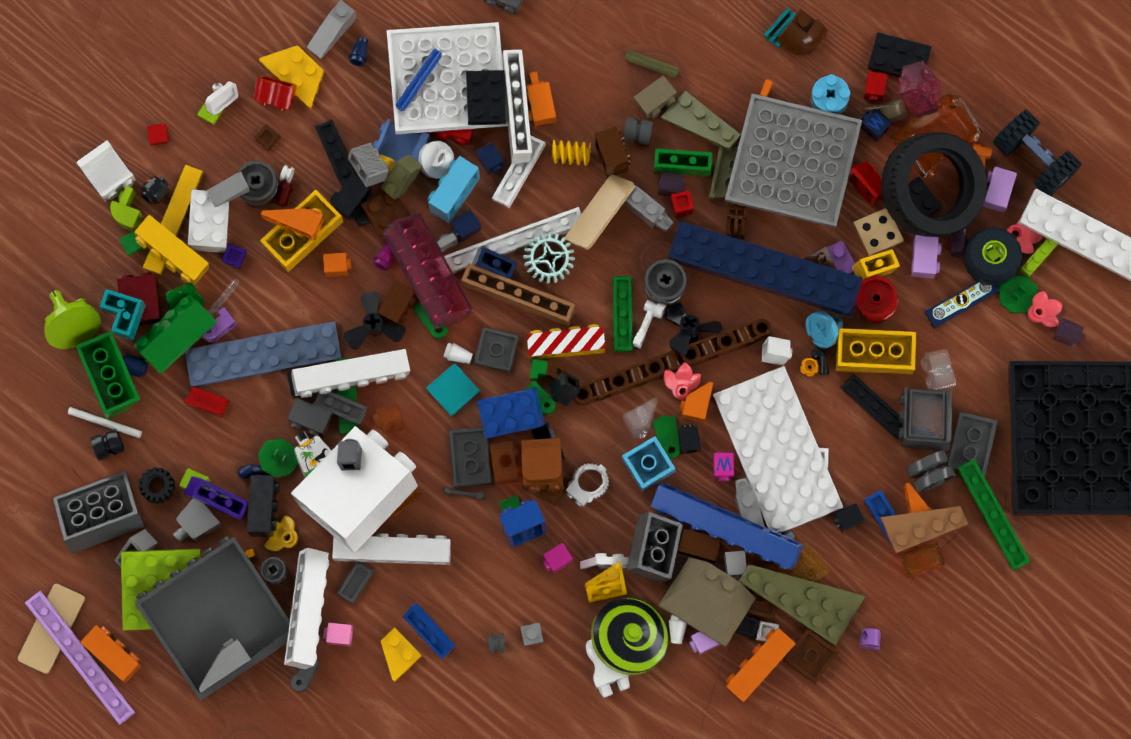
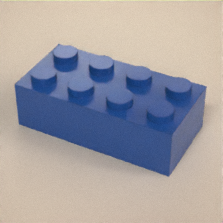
M526 500L520 503V507L515 509L509 507L504 509L502 514L499 515L501 526L510 548L546 534L545 521L536 500Z

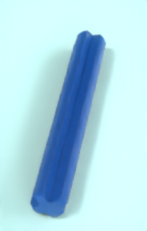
M437 49L432 50L397 101V109L405 111L442 57L440 51Z

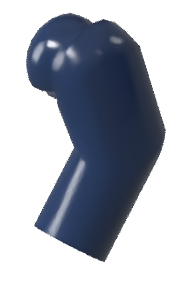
M253 464L241 466L237 471L242 479H247L251 475H266L261 470L260 465Z

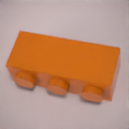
M95 625L80 643L118 678L127 683L142 666L138 663L140 658L132 651L130 654L124 650L126 646L118 638L114 641L110 637L112 633L105 626L100 628Z

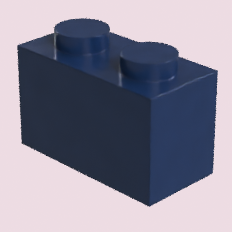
M485 247L477 250L472 265L511 279L517 264L516 261Z

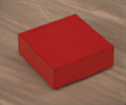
M166 123L147 126L150 146L169 143Z

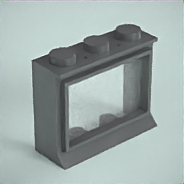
M905 387L904 394H900L899 405L903 406V411L899 413V422L902 423V428H899V440H902V447L948 451L951 443L952 390L933 391L908 389Z

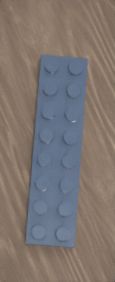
M335 321L192 348L185 352L191 388L192 386H206L342 359Z

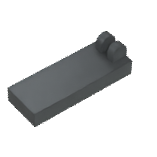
M319 392L316 401L313 403V405L332 412L333 415L359 426L362 425L368 411V407L332 392L320 394Z

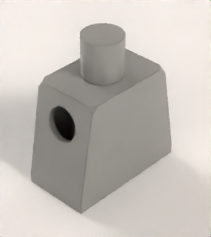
M192 499L176 518L182 527L173 535L180 543L188 536L197 542L219 529L222 525L203 503Z

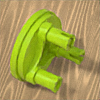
M59 290L54 291L56 297L51 292L49 297L54 304V311L45 318L44 335L48 343L58 349H71L93 338L101 324L98 311L87 304L83 298L68 303L64 300Z

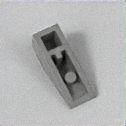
M340 0L327 15L306 48L319 59H322L357 19L355 10Z
M230 638L222 644L224 647L219 651L199 686L200 692H203L251 660V657L238 638L235 640Z

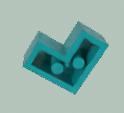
M106 289L99 307L103 312L116 316L111 331L116 336L134 340L146 306L145 303L140 299Z

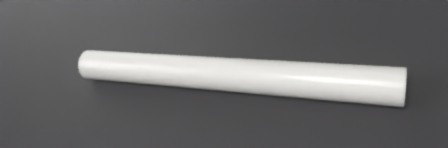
M70 407L68 410L69 415L110 429L117 428L119 432L140 438L142 435L140 430Z

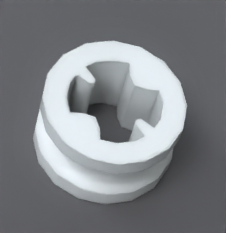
M284 165L280 174V181L283 182L285 180L287 183H290L294 175V168H288L287 165Z

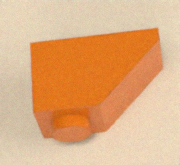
M708 382L687 395L686 401H681L679 412H683L682 418L705 422L713 382Z

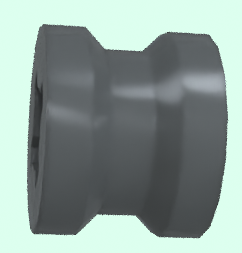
M500 633L497 636L488 634L489 654L495 651L505 653L504 633Z

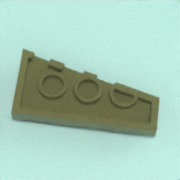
M687 91L660 117L662 121L669 122L681 130H687L692 135L700 136L708 142L728 151L741 138L740 133Z

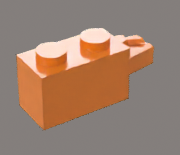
M537 71L531 72V83L527 84L526 92L527 104L530 103L531 110H528L529 121L534 122V127L556 123V114L549 82L539 81Z

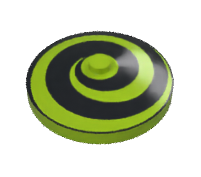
M629 597L613 600L599 611L592 624L591 640L597 656L607 667L621 674L639 675L650 671L663 659L668 648L669 634L663 617L652 605L643 600Z

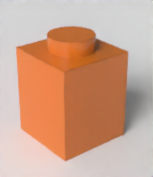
M346 253L323 254L324 274L326 277L349 276L348 270H352L351 258H348Z

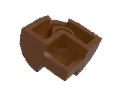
M800 9L783 29L776 41L795 55H807L818 47L828 31L818 19L814 20Z

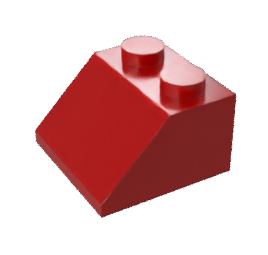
M865 161L850 170L848 181L870 207L873 208L883 200L881 190L882 178L877 174V168Z

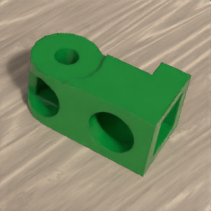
M533 381L525 389L537 387L543 415L549 416L555 411V401Z

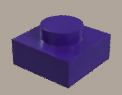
M228 244L222 258V263L240 269L247 251Z

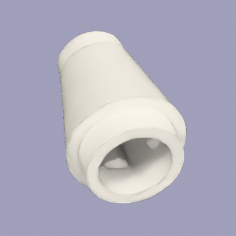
M453 342V344H447L443 357L447 358L448 361L469 364L473 353Z
M671 615V620H669L670 643L682 644L687 623L674 615Z

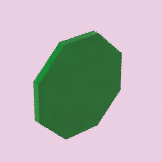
M1014 276L1008 282L999 286L1000 304L1010 313H1028V309L1033 305L1032 299L1037 294V285L1027 276Z
M282 438L266 441L258 453L261 470L270 476H275V478L291 475L298 464L294 453L295 446Z

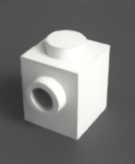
M768 336L762 344V362L784 365L792 357L790 340Z

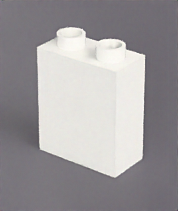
M356 426L341 441L354 439L359 442L362 448L360 470L341 471L337 464V445L291 493L305 513L353 553L369 539L418 487L412 475L416 465L405 454L399 451L395 457L391 456L385 451L389 446L388 442L378 432L372 429L366 435Z

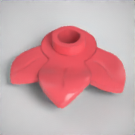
M1018 222L1016 225H1011L1007 228V231L1011 234L1012 232L1018 233L1016 238L1024 254H1033L1034 248L1032 244L1038 243L1044 237L1018 224Z
M1045 291L1037 293L1032 299L1033 305L1028 309V318L1034 323L1041 322L1046 327L1058 326L1059 321L1056 315L1061 312L1062 303L1055 299L1049 300Z
M686 362L679 367L676 373L668 370L664 372L665 385L672 390L673 396L679 400L686 399V396L691 393V390L697 388L701 381V374H693L691 367ZM681 388H685L683 393H679Z

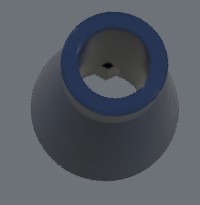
M357 38L349 54V62L352 65L363 66L367 62L368 40L366 38Z

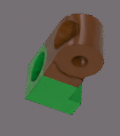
M533 359L530 381L538 382V377L549 378L554 381L563 371L567 372L566 367L557 362Z

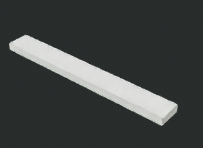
M577 207L437 258L443 277L465 270L468 263L472 264L477 250L481 247L504 256L528 247L529 241L535 244L534 236L541 240V233L545 234V238H548V232L552 233V238L555 237L556 233L559 235L567 233L580 217L581 211Z

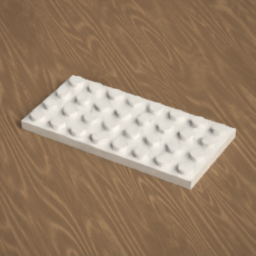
M785 366L713 394L752 490H755L759 508L768 529L772 531L779 529L783 533L844 508Z

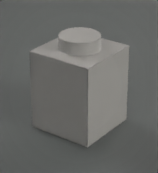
M745 551L725 552L726 574L739 581L747 568Z

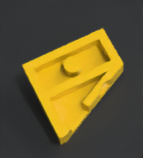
M621 562L615 563L585 583L589 603L627 594Z
M395 627L381 640L392 680L396 682L422 655Z

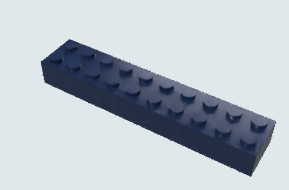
M681 221L668 254L669 260L675 261L679 265L849 318L852 317L863 285L862 277Z

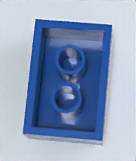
M537 387L482 398L477 401L485 438L545 425Z

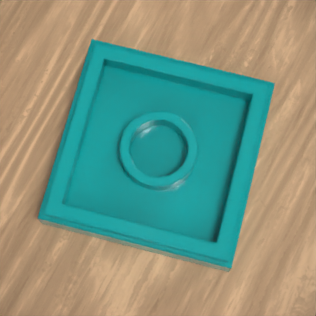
M455 363L426 387L427 391L451 417L480 393V390Z

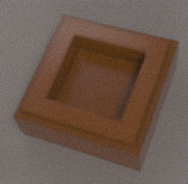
M266 124L254 137V140L269 151L281 136Z

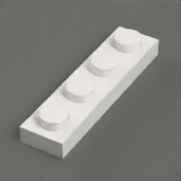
M531 135V161L512 163L492 197L493 201L507 208H510L546 146L544 141Z

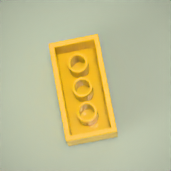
M317 190L313 191L295 208H306L308 210L313 208L322 213L324 223L315 241L278 225L260 240L262 246L287 272L292 270L344 222L342 216Z
M148 215L135 230L136 243L143 249L146 247L150 249L151 255L158 261L161 259L165 261V266L173 273L177 271L181 276L180 279L185 283H192L195 286L209 269V263L152 216Z
M838 329L836 371L913 375L915 371L916 332Z

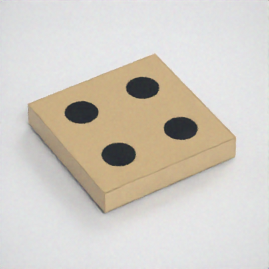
M886 208L853 222L868 256L875 255L904 242L895 221L891 218Z

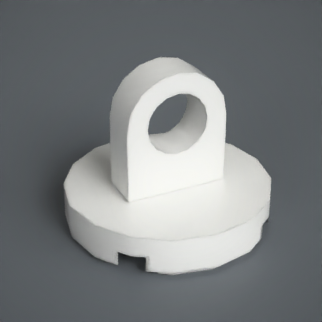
M432 141L425 144L420 150L418 162L423 166L421 171L427 177L433 179L441 178L443 175L446 176L450 171L448 168L454 160V153L446 143L441 141Z

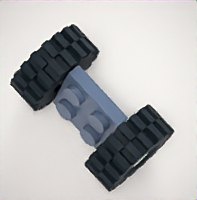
M1025 109L1005 126L994 139L993 144L1005 156H1008L1023 143L1047 167L1034 185L1040 191L1052 196L1078 171L1082 163L1069 150L1054 162L1055 156L1047 148L1043 150L1040 147L1041 142L1034 135L1030 137L1040 125V122Z

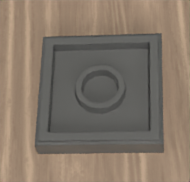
M483 327L473 364L511 373L520 335Z

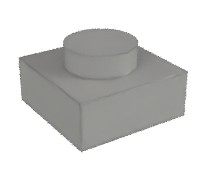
M446 233L437 241V246L441 253L458 244L454 233L450 235Z
M540 623L520 627L524 647L544 643Z

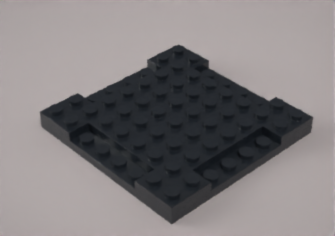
M1010 361L1008 363V385L1011 420L1012 516L1128 515V517H1131V362Z

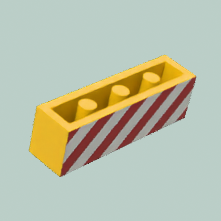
M598 324L588 325V328L582 329L579 326L569 327V330L562 331L560 328L550 329V332H542L541 330L531 331V334H527L529 361L533 359L540 360L605 353L603 326L599 327Z

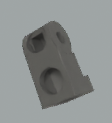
M316 660L313 667L308 669L300 668L298 673L291 679L292 688L298 692L306 691L321 662Z

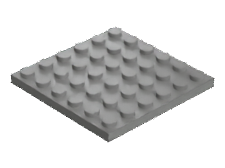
M752 94L725 201L836 228L862 120Z

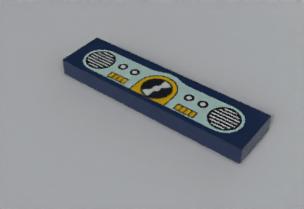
M977 281L924 313L935 329L995 295L1000 289L997 285H985Z

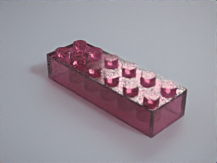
M421 214L395 219L382 230L386 241L435 329L460 323L474 312Z

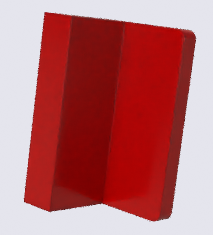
M192 386L188 399L185 398L183 402L186 406L222 418L229 400Z

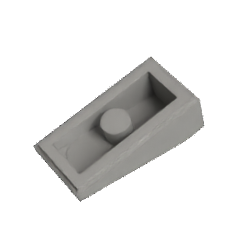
M241 172L232 175L207 190L215 208L250 192Z

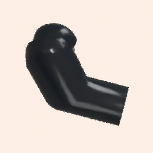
M820 348L818 350L813 349L811 356L812 359L819 360V374L829 375V359L825 352Z

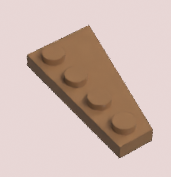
M961 506L880 518L895 554L968 525Z

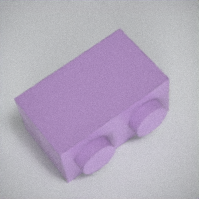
M994 167L992 172L989 171L986 179L989 185L983 207L1002 213L1005 212L1017 175L1016 172L999 167Z
M915 235L911 277L934 279L936 273H939L940 262H937V255L941 253V243H938L939 237Z

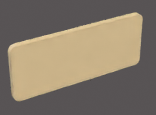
M610 175L565 236L566 241L586 250L590 249L633 191L635 184L621 177Z
M54 584L47 599L71 629L85 602V597L64 586ZM36 619L18 656V661L48 674L61 649L38 619Z

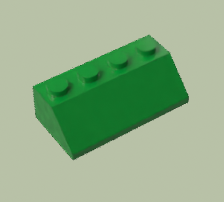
M188 294L172 310H169L158 323H155L144 336L138 338L133 346L152 367L162 374L212 328L217 321L194 297Z
M112 331L76 345L78 354L107 419L126 412L140 401Z

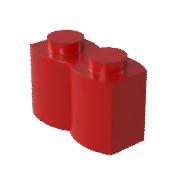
M261 75L257 79L253 99L258 101L260 105L269 106L271 104L276 106L278 110L286 111L293 106L297 85Z

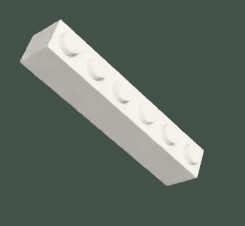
M503 50L502 60L509 118L508 132L511 163L530 162L532 147L522 50Z
M402 349L292 369L291 377L295 396L301 395V398L312 396V393L316 392L326 394L330 393L332 389L343 391L349 389L350 386L364 387L369 385L370 382L375 381L376 384L387 382V379L392 378L402 380L408 376L410 367L406 350Z
M381 533L377 534V537L370 536L353 553L333 536L332 559L334 561L450 565L451 540L447 539V536L440 535L432 539L428 538L427 535H416V538H408L406 534H397V537H389V534Z
M306 548L299 552L284 665L308 669L313 667L317 660L316 646L319 642L318 631L322 622L321 608L324 605L323 593L327 584L326 570L329 567V553L311 548Z

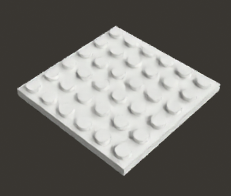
M499 22L387 30L396 134L509 126L506 89V124L468 125L466 71L503 70ZM437 49L442 53V57L405 111H400L396 108L397 101L432 50Z

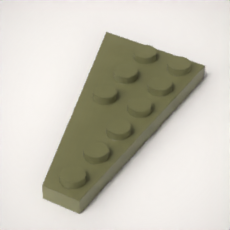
M748 565L739 579V582L832 645H836L865 596L754 565Z

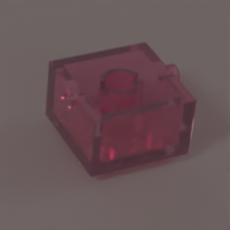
M923 60L903 66L902 76L898 79L900 82L899 96L917 118L936 113L942 87L940 80L934 76L931 68Z

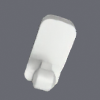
M228 81L224 86L221 83H215L212 86L214 93L208 96L205 101L209 113L218 114L238 98V90L235 83Z

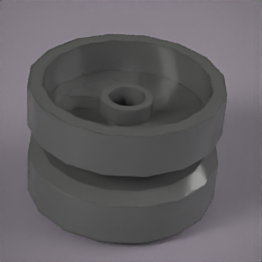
M251 161L239 168L237 173H242L250 191L240 196L244 203L251 207L261 208L268 206L276 199L279 192V183L270 165L263 161Z
M668 259L658 260L651 264L646 271L644 279L645 293L655 303L660 302L666 306L677 303L685 293L687 282L686 273L682 266Z
M944 450L928 455L906 468L910 478L920 477L913 484L918 494L937 488L956 476L952 466L941 467L948 461Z

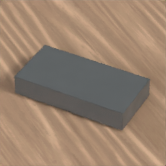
M357 561L337 595L354 605L374 571Z

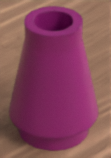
M387 241L386 245L374 257L373 264L384 271L390 268L397 245Z

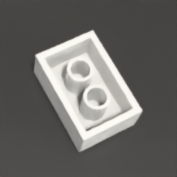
M191 190L188 247L193 251L225 253L229 202L215 208L207 191Z

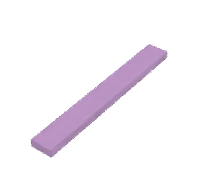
M39 591L28 599L25 604L118 724L121 725L136 712L87 649L80 643V640L45 595Z

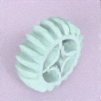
M548 232V238H545V234L541 233V240L534 236L536 243L528 242L532 248H525L524 250L529 253V255L523 256V259H529V262H525L524 266H531L527 272H535L532 276L533 279L539 275V282H542L545 277L547 284L550 283V278H553V282L557 283V276L561 280L564 279L562 272L569 275L570 271L566 267L573 268L574 265L568 262L575 260V257H569V254H572L574 250H567L571 244L570 242L566 245L563 244L566 239L565 237L560 241L557 240L559 237L558 233H556L554 238H552L551 232ZM548 243L556 244L562 251H552ZM542 244L543 255L534 259L535 249ZM546 253H549L550 256H555L554 259L551 260V264L548 260H542L544 257L547 256ZM564 257L562 268L556 272L555 260ZM536 264H545L550 273L542 272L537 268Z

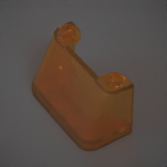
M947 94L936 100L893 133L890 139L897 147L901 142L906 141L907 138L918 134L945 132L962 138L963 141L973 144L979 140V136L984 132L961 96ZM937 152L923 154L915 161L913 168L921 177H931L936 172V163L943 159L945 155Z

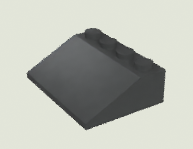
M126 471L53 498L63 539L71 554L145 527Z

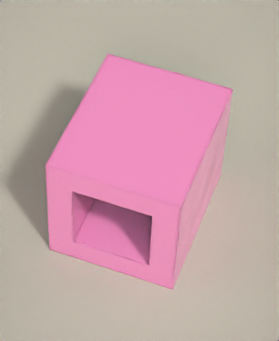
M328 623V627L324 628L323 639H326V643L330 645L351 647L353 626Z

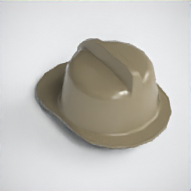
M909 96L867 106L864 109H875L890 123L907 117L905 100Z

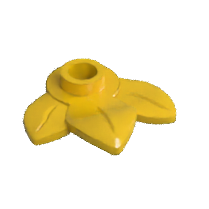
M284 515L281 522H277V530L274 531V536L270 537L264 544L266 549L280 551L284 547L292 548L298 543V534L294 531L295 523L293 519ZM290 535V539L286 541V537Z

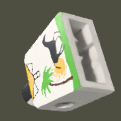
M304 431L295 437L300 446L294 449V453L303 476L306 478L331 450L319 436L309 439Z

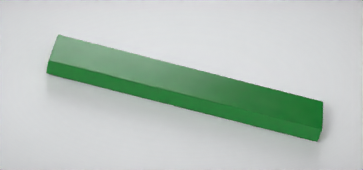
M975 459L958 467L957 470L1011 569L1014 571L1031 562Z

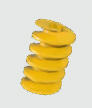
M553 139L552 158L555 164L558 163L559 159H561L562 164H565L568 159L570 165L573 164L574 160H576L577 165H580L582 160L585 166L588 165L591 142L588 147H586L585 142L579 147L577 141H575L573 146H571L570 141H567L566 146H564L562 140L556 145Z

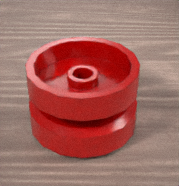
M877 276L863 281L856 302L861 316L874 323L886 322L892 318L899 304L896 288L889 280Z

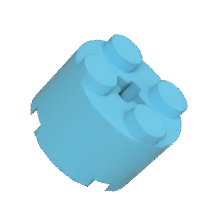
M832 74L820 78L812 89V108L841 115L845 111L850 97L848 85L843 79Z

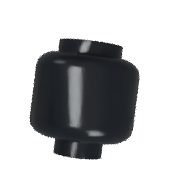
M152 176L141 186L142 192L140 194L147 203L158 204L169 194L167 187L169 184L163 177Z

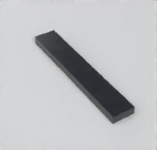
M329 120L315 126L341 186L346 177L350 178L356 172L348 159V154L333 120ZM359 209L354 218L360 228L370 224L362 210Z

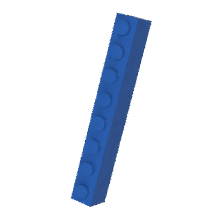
M666 483L658 485L651 507L655 508L656 512L660 514H669L673 516L675 521L681 523L685 521L691 524L690 527L693 529H703L711 537H721L729 545L743 547L742 550L747 553L761 555L760 558L765 561L771 562L772 560L777 562L778 566L788 570L797 565L804 544Z

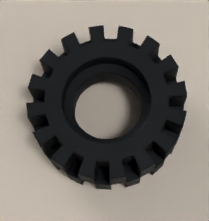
M153 467L152 470L148 469L146 473L142 474L143 477L139 479L140 485L138 486L140 493L149 502L154 504L160 502L162 504L165 503V500L168 501L171 495L173 496V490L176 487L174 485L175 481L167 470ZM157 478L162 479L164 482L163 490L158 493L152 492L150 490L151 481Z

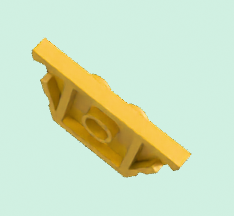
M298 45L259 59V62L278 80L297 85L295 96L309 109L312 108L320 81H322L324 70Z

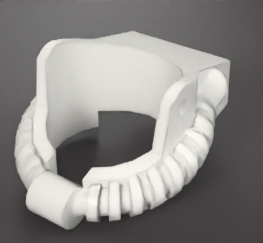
M593 463L581 465L573 473V480L568 482L569 487L566 489V495L570 499L576 500L575 503L579 507H584L587 503L592 502L593 498L600 497L608 489L607 486H609L607 469L602 464L599 466ZM597 470L602 476V485L593 492L582 490L578 481L583 472Z

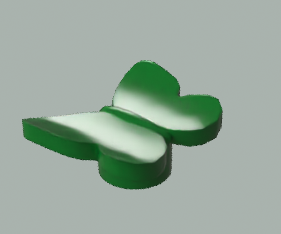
M192 283L178 286L174 290H169L165 295L166 300L169 302L168 310H172L188 294L194 297L200 304L205 302L203 297L196 292V288Z

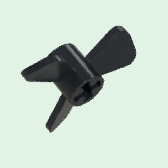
M372 291L363 294L361 302L367 313L363 319V325L344 333V339L350 348L357 350L368 335L378 336L381 333L394 342H400L406 332L405 327L383 323L381 316L377 314L379 304L378 292ZM378 320L379 323L375 324L376 328L371 329L372 326L368 323Z
M679 302L674 303L665 311V319L680 327L679 333L669 341V346L681 356L687 355L689 344L698 340L699 332H722V324L720 322L712 321L699 324L697 317L686 315L682 304Z

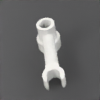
M650 300L646 301L644 311L647 313L639 332L634 338L633 346L641 348L652 318L657 317L661 319L666 310L665 304L655 303Z

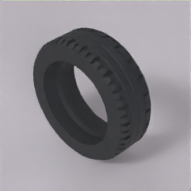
M945 132L918 134L901 142L889 155L883 168L881 179L883 202L891 218L907 232L924 237L950 236L967 228L979 215L987 191L986 173L980 156L968 142L963 141L962 138ZM930 152L945 155L954 165L959 178V193L953 208L946 215L936 218L927 217L918 211L911 200L908 188L909 174L915 161L923 154Z

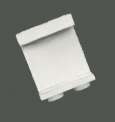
M105 141L77 161L78 166L105 202L115 199L120 191L125 189L126 186L131 187L134 181H136L133 174L128 170L108 141Z

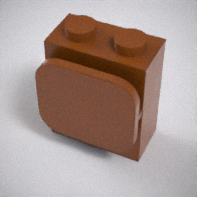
M560 438L522 440L524 490L529 493H537L540 490L546 489L550 492H556L564 488Z

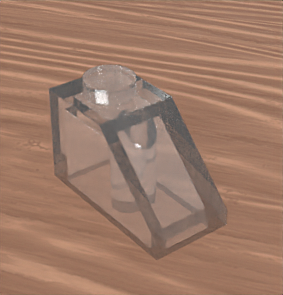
M656 397L622 415V420L633 439L636 437L640 439L648 434L658 403Z

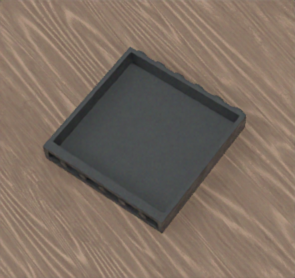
M229 535L220 540V545L215 549L211 546L202 552L204 556L197 560L195 557L186 563L187 567L183 570L178 568L170 573L171 578L165 582L161 579L153 585L154 589L147 593L146 590L136 596L138 600L135 601V605L200 701L285 645L288 638L290 619L234 536L230 538ZM230 638H233V640L238 638L251 657V660L203 692H200L199 686L219 651L224 647L222 644Z

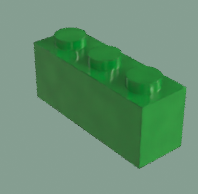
M655 149L654 173L710 177L711 152Z

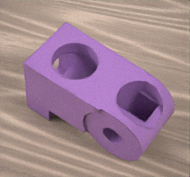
M224 307L218 311L221 316L215 319L217 323L202 336L207 342L217 341L237 326V323Z
M863 628L861 630L859 648L880 650L881 630Z

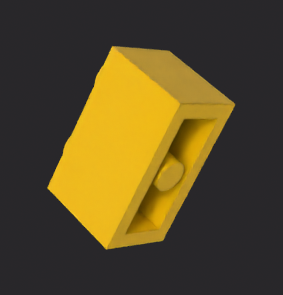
M893 249L860 259L852 266L854 274L862 277L864 281L870 277H882L891 274L900 265Z

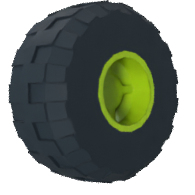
M998 227L984 228L976 232L969 239L964 251V265L967 272L973 279L985 285L996 286L1008 282L1017 273L1022 261L1021 246L1017 238L1007 230Z

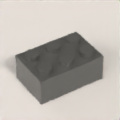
M651 512L639 515L626 571L657 582L670 580L683 524Z

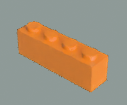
M779 628L776 631L771 629L765 636L767 641L763 645L759 643L752 651L753 657L750 660L745 658L738 666L741 670L736 675L732 673L726 680L728 685L725 688L742 703L796 644Z

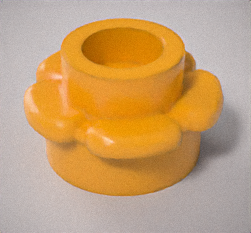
M806 358L801 362L800 370L803 374L814 376L819 371L817 360Z

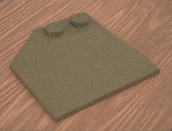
M689 557L658 606L726 647L756 598L741 582L712 564Z

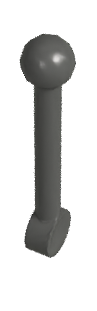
M449 487L444 488V493L447 495L450 493L476 497L478 500L484 497L482 492L471 493L452 490Z

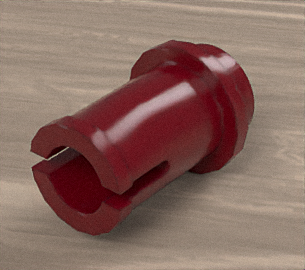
M281 182V185L278 186L280 189L275 204L287 207L290 192L293 191L292 184Z

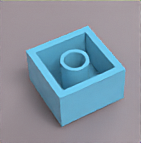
M656 436L622 455V461L641 492L675 473L674 465Z

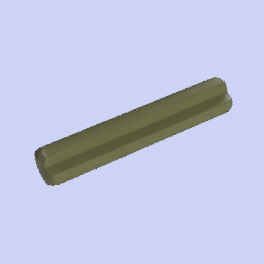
M628 50L625 55L626 61L676 78L679 71L678 67Z

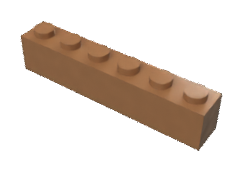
M469 263L461 280L462 286L565 326H569L575 312V304Z

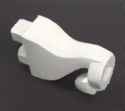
M592 640L587 641L586 652L595 666L594 684L602 697L606 698L613 695L610 684L617 682L620 691L629 689V675L615 672L607 667L597 656Z

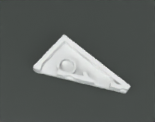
M598 553L593 558L580 561V569H587L596 565L600 569H607L617 562H621L622 568H627L629 557H624V554H613L612 557H607L606 553Z

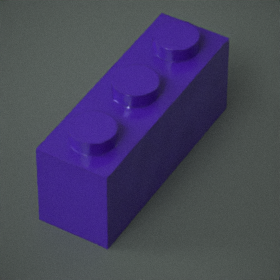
M193 476L184 492L185 495L239 520L242 519L249 504L248 501Z

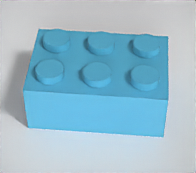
M461 156L451 162L448 168L450 171L446 176L443 175L438 182L439 187L436 191L433 190L428 197L430 213L450 224L480 179L479 168Z

